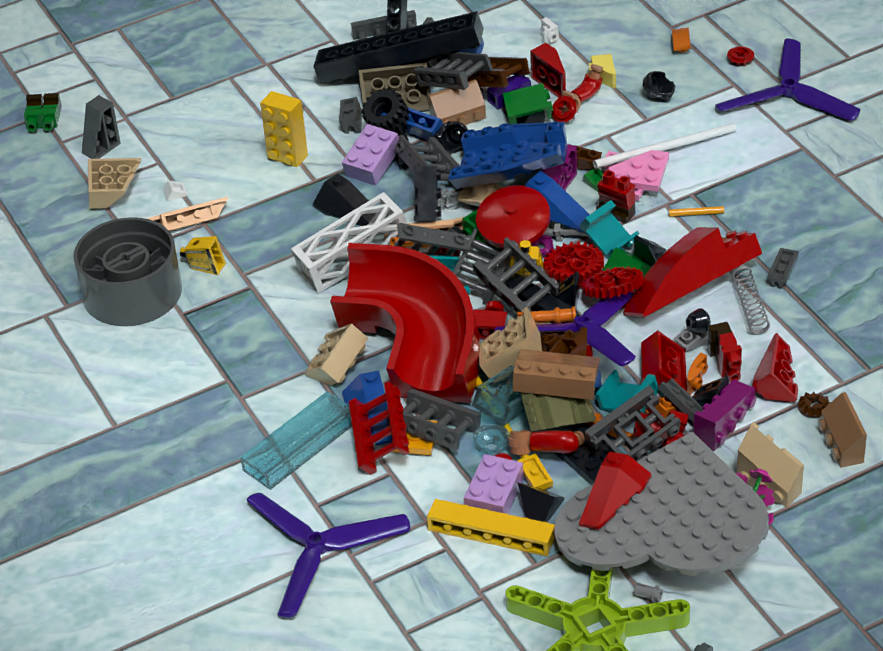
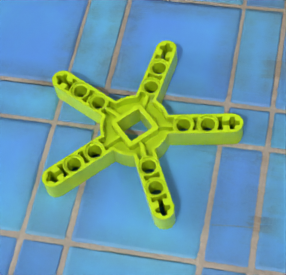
M613 567L610 568V571L593 570L592 568L588 597L580 598L572 604L517 585L508 587L505 592L506 609L508 612L563 632V636L546 651H628L624 646L626 637L687 627L690 623V604L683 599L621 608L619 604L609 599ZM600 622L603 628L589 633L586 627Z

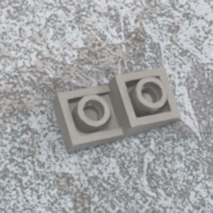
M688 328L674 338V341L686 351L701 347L708 343L709 340L708 331L706 334L701 335L691 332Z

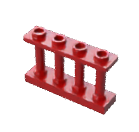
M389 381L384 383L385 393L365 404L356 398L349 401L358 467L370 475L377 472L376 462L379 458L396 449L404 455L409 454V440L406 435V423L403 417L404 409L400 399L401 392L396 385L394 386ZM387 401L388 409L369 419V411ZM390 418V426L371 436L373 426ZM392 434L393 442L374 452V443Z

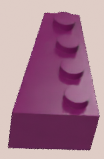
M567 144L568 149L564 164L541 170L565 191L577 175V146Z
M735 379L722 389L720 396L716 394L711 404L706 403L702 407V412L697 411L694 413V434L712 451H715L719 445H723L727 435L735 430L736 424L740 420L744 419L749 408L754 407L756 403L755 388Z

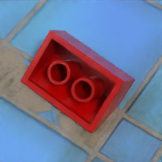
M657 330L641 342L642 382L648 374L655 375L658 387L661 382L667 383L673 378L687 392L685 349Z

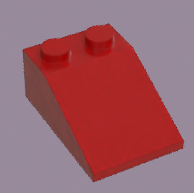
M548 43L530 50L531 78L539 84L543 83L544 88L548 89L558 98L564 96L562 93L566 91V74L557 50Z

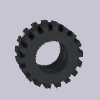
M385 88L384 91L379 89L377 93H371L372 96L366 98L367 102L363 103L362 106L364 108L361 110L366 124L395 133L397 131L401 132L403 130L402 127L407 125L406 120H409L410 116L408 114L410 112L400 94L393 89L389 91L388 88ZM391 109L388 114L380 117L385 110Z

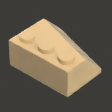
M527 307L522 310L523 314L516 320L514 318L510 319L507 322L508 325L502 331L496 330L480 343L479 365L492 382L502 379L508 373L514 371L515 362L521 349L542 351L540 332Z
M352 323L325 334L324 338L326 341L320 344L317 349L320 353L312 358L304 373L307 377L329 386L336 383L339 384L346 377L345 372L355 364V357L365 349V343L368 340V337Z
M753 422L738 449L737 473L747 476L748 485L754 488L757 479L750 476V470L755 471L759 468L767 471L772 482H760V485H767L768 489L774 491L772 496L775 498V502L788 507L802 494L804 464L785 448L780 449L773 442L774 439L769 434L765 436L758 430L759 426Z

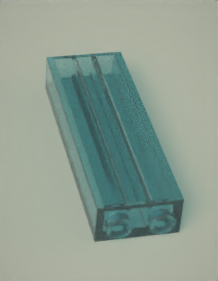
M328 391L243 454L240 457L242 470L271 490L352 427L349 405L341 401L338 396H334Z

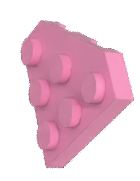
M650 150L613 165L608 170L614 171L616 178L621 176L630 177V183L635 184V189L658 192L669 160V152Z

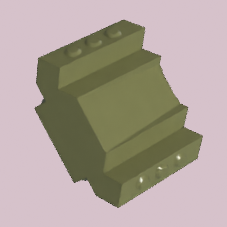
M521 393L531 431H545L597 421L591 400Z

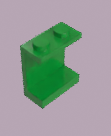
M543 83L503 93L510 125L517 124V117L544 110L547 111L548 119H552L550 112L554 110L552 102L547 101L551 98L548 89H544Z

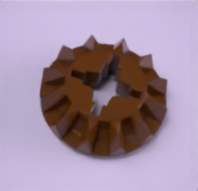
M814 391L812 394L806 392L804 396H800L798 408L807 416L820 417L821 411L831 402H829L828 396H823L822 392L819 394H815Z

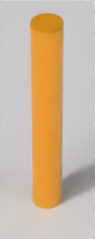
M724 206L669 209V217L724 213Z

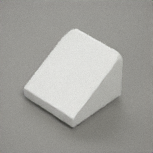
M167 181L163 189L165 198L168 201L188 195L184 184L175 181Z

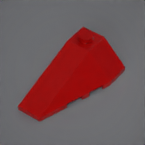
M778 333L774 334L755 372L752 386L755 388V392L761 394L765 399L795 402L799 389L798 385L793 381L796 374L790 366L793 363L790 346Z
M609 452L600 466L579 521V526L599 530L616 515L615 511L620 506H626L635 493L640 494L652 477L651 473L628 454Z

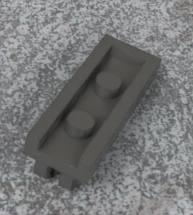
M780 248L768 273V280L771 281V286H776V282H779L778 287L783 288L784 283H787L795 266L799 251Z
M673 378L669 382H661L657 394L660 397L666 396L683 413L688 414V418L694 423V413L697 411L702 412V406Z

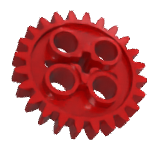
M571 241L569 245L563 243L562 247L556 245V250L550 249V253H546L543 262L546 275H549L550 278H554L556 281L560 280V282L577 271L580 281L583 282V279L587 278L588 275L599 273V270L604 268V255H602V251H599L598 247L594 248L593 244L587 246V242L581 245L580 241L576 244H573Z
M623 266L614 267L613 269L606 268L605 271L599 270V273H592L593 275H588L587 278L583 279L582 288L583 293L586 296L589 295L590 298L594 296L595 299L602 297V299L612 298L613 296L620 297V294L627 295V292H634V289H639L640 286H643V272L640 269L636 270V267L630 268V266L627 268Z

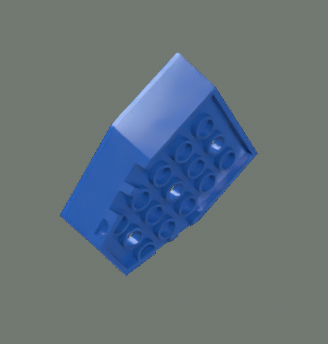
M555 121L511 125L505 123L494 128L488 126L477 131L474 129L467 130L461 138L464 150L461 164L450 171L448 178L456 189L507 181L514 179V176L518 174H531L532 171L538 168L544 170L564 164L568 149L565 122Z

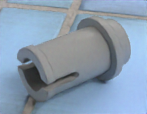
M638 582L634 588V596L650 599L653 603L656 601L660 602L663 590L659 586L652 587Z

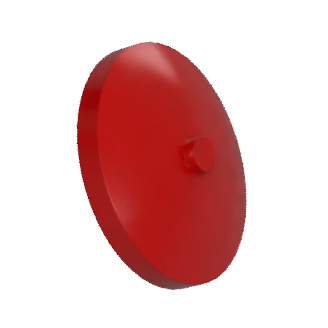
M508 186L491 193L482 201L477 210L476 223L480 235L486 242L495 247L505 249L504 239L506 237L511 241L514 240L518 246H520V242L523 240H528L530 243L538 240L547 230L551 215L548 202L540 192L526 186Z

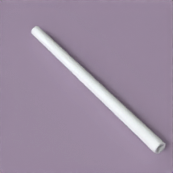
M731 123L593 160V166L595 169L626 161L650 150L665 151L736 131V125Z

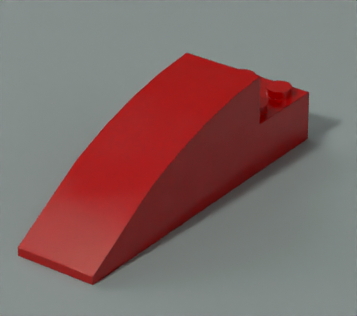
M718 227L695 228L670 247L644 276L643 286L636 289L624 309V316L646 317L763 254L756 234L747 233V231L739 233L731 231L725 234L726 237L722 238Z

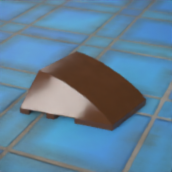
M581 327L577 332L567 330L563 335L553 333L541 336L542 351L586 356L587 328Z

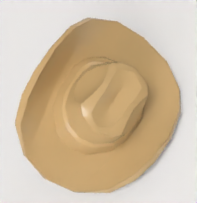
M496 183L466 187L458 194L457 200L479 207L487 196L503 187Z

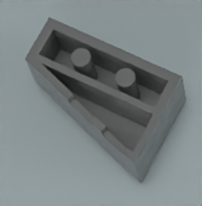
M100 95L86 103L82 154L91 159H100L121 144L113 102Z

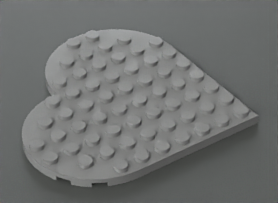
M691 432L637 461L651 473L652 477L640 494L635 493L626 506H620L615 511L616 515L599 530L579 526V521L593 484L578 491L565 503L556 518L554 527L560 551L568 560L581 567L584 564L592 566L593 570L610 571L611 567L623 566V569L651 560L655 565L668 572L674 570L679 571L681 575L698 576L700 572L711 571L712 574L726 571L750 558L758 551V545L767 537L769 517L765 503L760 496L698 436Z

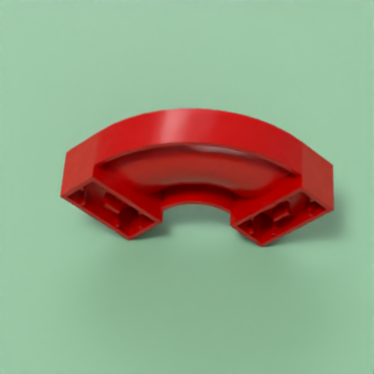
M348 243L349 278L344 296H332L330 300L338 327L341 328L352 323L361 332L376 333L379 326L390 330L396 335L386 370L390 383L400 389V398H407V393L412 388L450 402L471 403L479 374L477 363L480 352V338L469 295L457 276L438 260L413 249L391 245Z

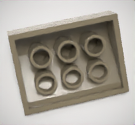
M427 62L359 70L362 102H367L366 98L371 97V93H377L379 89L384 91L385 88H388L389 91L393 89L395 92H398L409 108L420 112L430 111L428 96L431 94L430 86L419 85L414 69L417 67H427Z

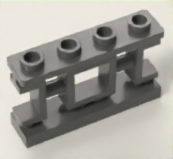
M648 385L585 431V440L589 445H593L595 450L604 444L610 452L621 453L618 447L625 444L630 450L627 454L636 461L645 457L652 448L660 447L669 436H675L680 430L681 420L678 417L675 418L673 413L664 418L657 411L655 406L659 404V397L654 395V390ZM644 406H646L645 409L650 413L645 419L638 413ZM636 421L645 433L632 441L623 429ZM657 421L662 429L654 434L650 424ZM614 429V433L618 438L611 442L606 434Z

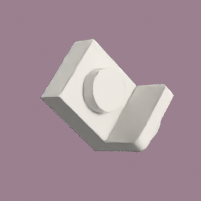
M547 17L541 19L543 44H551L559 40L558 26Z

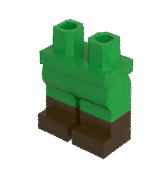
M46 93L43 95V98L42 94L26 95L27 104L24 119L28 131L35 132V130L40 128L52 131L53 128H57L62 108L59 93Z

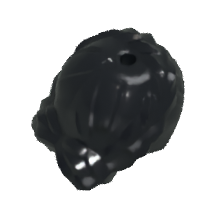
M661 71L648 73L644 77L642 84L643 90L647 95L665 101L671 100L676 85L673 81H669L665 77L666 74Z
M448 121L441 126L434 134V137L449 154L457 153L463 150L461 138L468 128L461 122Z

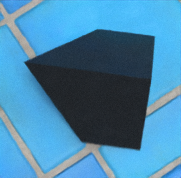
M638 235L634 237V256L651 267L667 251V249L653 241Z
M577 271L558 284L559 293L556 298L570 307L575 306V310L580 295V278Z
M725 376L702 385L692 397L702 407L706 403L711 404L713 397L716 394L720 396L722 389L729 384V378Z
M518 482L526 518L548 522L564 501V497L545 489Z

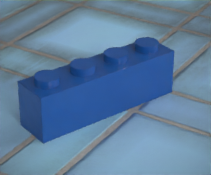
M408 107L410 112L408 115L410 117L409 120H406L407 125L404 126L407 129V133L428 140L429 137H434V134L443 125L442 120ZM391 109L385 110L380 117L388 114Z

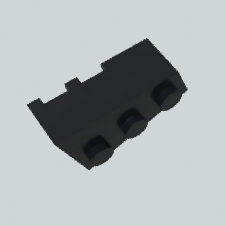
M414 166V221H438V217L442 216L441 206H438V199H441V188H438V181H441V170H438V166Z

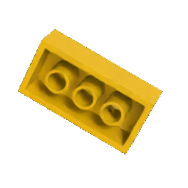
M271 91L260 102L267 158L298 167L308 156L302 100Z

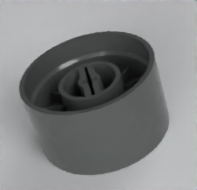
M137 217L110 220L88 231L75 247L74 263L83 304L87 312L100 322L114 326L145 324L168 313L181 296L182 282L174 239L170 231L158 222Z

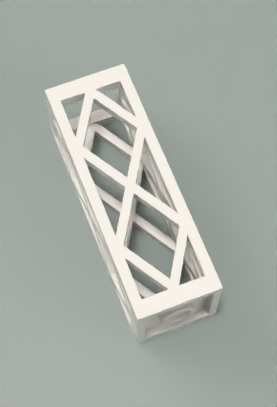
M384 192L291 248L299 273L319 294L349 275L348 243L369 244L375 235L389 233L382 245H390V238L398 235L397 224H407L403 211ZM376 213L368 225L354 227L362 214ZM348 222L343 229L335 230L336 228ZM348 236H354L345 242ZM336 238L327 250L314 252L321 239ZM348 258L341 271L326 272L335 260Z

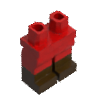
M607 170L603 174L602 180L597 184L599 205L596 207V210L612 200L616 206L611 213L618 221L627 224L636 214L635 184L630 183V177L621 176L616 178L614 171Z
M728 322L709 325L707 349L709 356L716 357L722 378L727 376L730 382L734 379L740 380L742 348L740 345H737V340Z

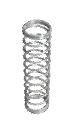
M741 265L731 272L732 280L734 281L750 332L762 334L769 329L770 322L767 319L768 317L758 294L759 291L750 267ZM745 268L750 271L741 273L734 278L735 273L740 269ZM742 274H749L743 279H737ZM748 279H751V280H750L749 282H747V283L740 284V282H743V281H746V280H748ZM746 284H753V285H752L751 287H749V288H746V289H742V288H741L742 286H744V285H746ZM754 289L751 293L743 294L745 290ZM756 294L753 298L745 299L747 295ZM751 299H758L755 303L746 304ZM760 304L757 308L748 309L751 305ZM756 309H761L759 313L750 314ZM756 315H763L761 318L752 319ZM759 320H763V321H764V322L761 323V324H757V325H754V324H753V323H755L756 321H759ZM767 322V326L763 329L755 330L751 328V326H759Z

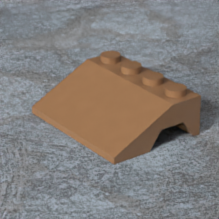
M521 349L513 372V391L593 400L600 358Z

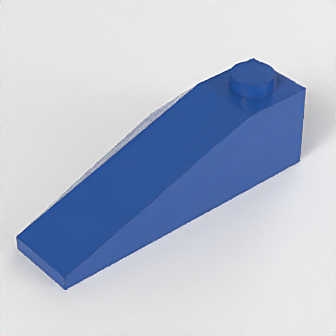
M539 171L527 182L526 187L537 190L547 200L551 215L550 222L555 221L561 223L564 227L584 232L579 226L590 214L559 184L542 171Z
M379 371L359 374L342 391L345 407L349 412L350 400L356 398L366 404L385 393ZM387 401L370 410L368 413L369 419L387 410ZM387 419L372 427L371 436L388 427ZM391 434L374 444L377 446L392 443L393 436Z

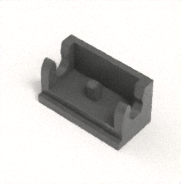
M357 97L340 100L339 123L342 124L347 134H349L348 127L350 126L354 127L356 133H361L362 109Z

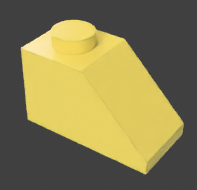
M612 55L591 56L588 70H592L590 68L592 64L603 67V71L600 72L603 79L602 84L616 88V72Z

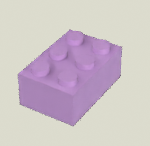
M366 124L341 162L345 175L377 185L397 154L394 149L399 139L398 133Z
M484 454L464 496V505L509 514L519 491L518 482L523 483L524 480L523 463Z

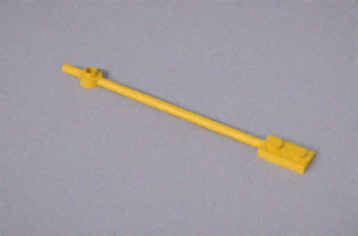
M478 376L476 382L477 389L505 434L509 437L510 431H513ZM528 454L519 455L521 459L517 460V462L523 463L524 477L530 486L541 489L553 486L552 478L536 454L530 456Z

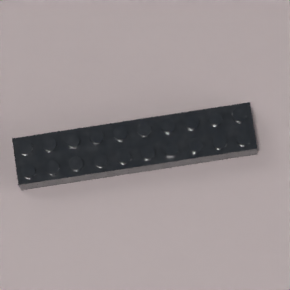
M478 11L320 49L318 50L313 67L320 84L325 82L331 83L337 79H347L350 76L359 75V70L391 67L404 63L410 64L420 59L427 60L433 56H443L446 53H456L466 48H476L481 44L484 28Z

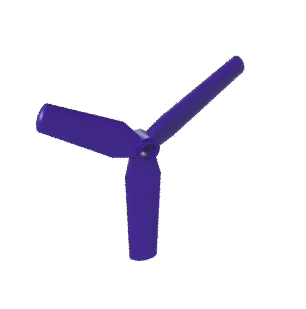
M790 38L784 40L779 72L782 80L780 85L715 104L719 111H725L783 95L850 121L855 120L861 111L860 108L812 86L798 83L801 79V43Z
M627 292V295L620 294V297L613 296L612 298L601 299L586 310L582 316L575 317L574 322L536 324L539 332H566L567 330L577 332L581 327H586L587 344L617 365L625 366L636 358L621 342L605 328L601 327L602 324L609 320L632 298L634 292ZM497 326L494 328V332L496 330L502 331L506 326Z
M254 493L247 498V502L288 536L305 545V549L296 561L277 613L282 618L294 617L297 614L320 564L321 554H325L326 551L344 550L410 531L408 517L405 514L336 526L323 532H314L310 526L263 493Z

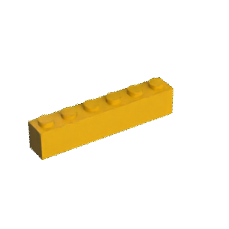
M435 499L427 515L428 531L548 557L555 540V524L446 500Z

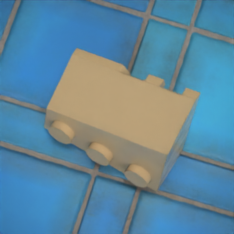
M141 158L88 159L89 209L108 208L122 197L135 175Z

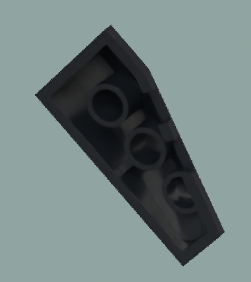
M336 174L323 183L313 202V207L324 215L331 216L333 214L339 216L340 219L369 200L349 180L340 174ZM376 213L362 214L356 225H368Z

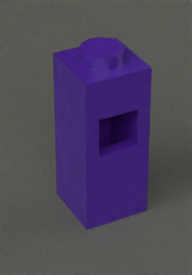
M514 75L507 78L509 86L505 88H487L488 102L497 110L505 107L503 93L531 86V80L524 75Z

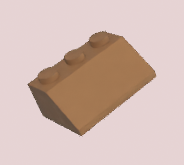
M476 79L469 81V87L465 90L448 88L428 95L430 115L440 118L443 124L448 121H458L467 125L485 119V102Z
M843 392L821 411V419L818 420L819 429L821 432H824L826 444L831 447L833 459L837 460L840 468L864 463L867 434L847 393Z

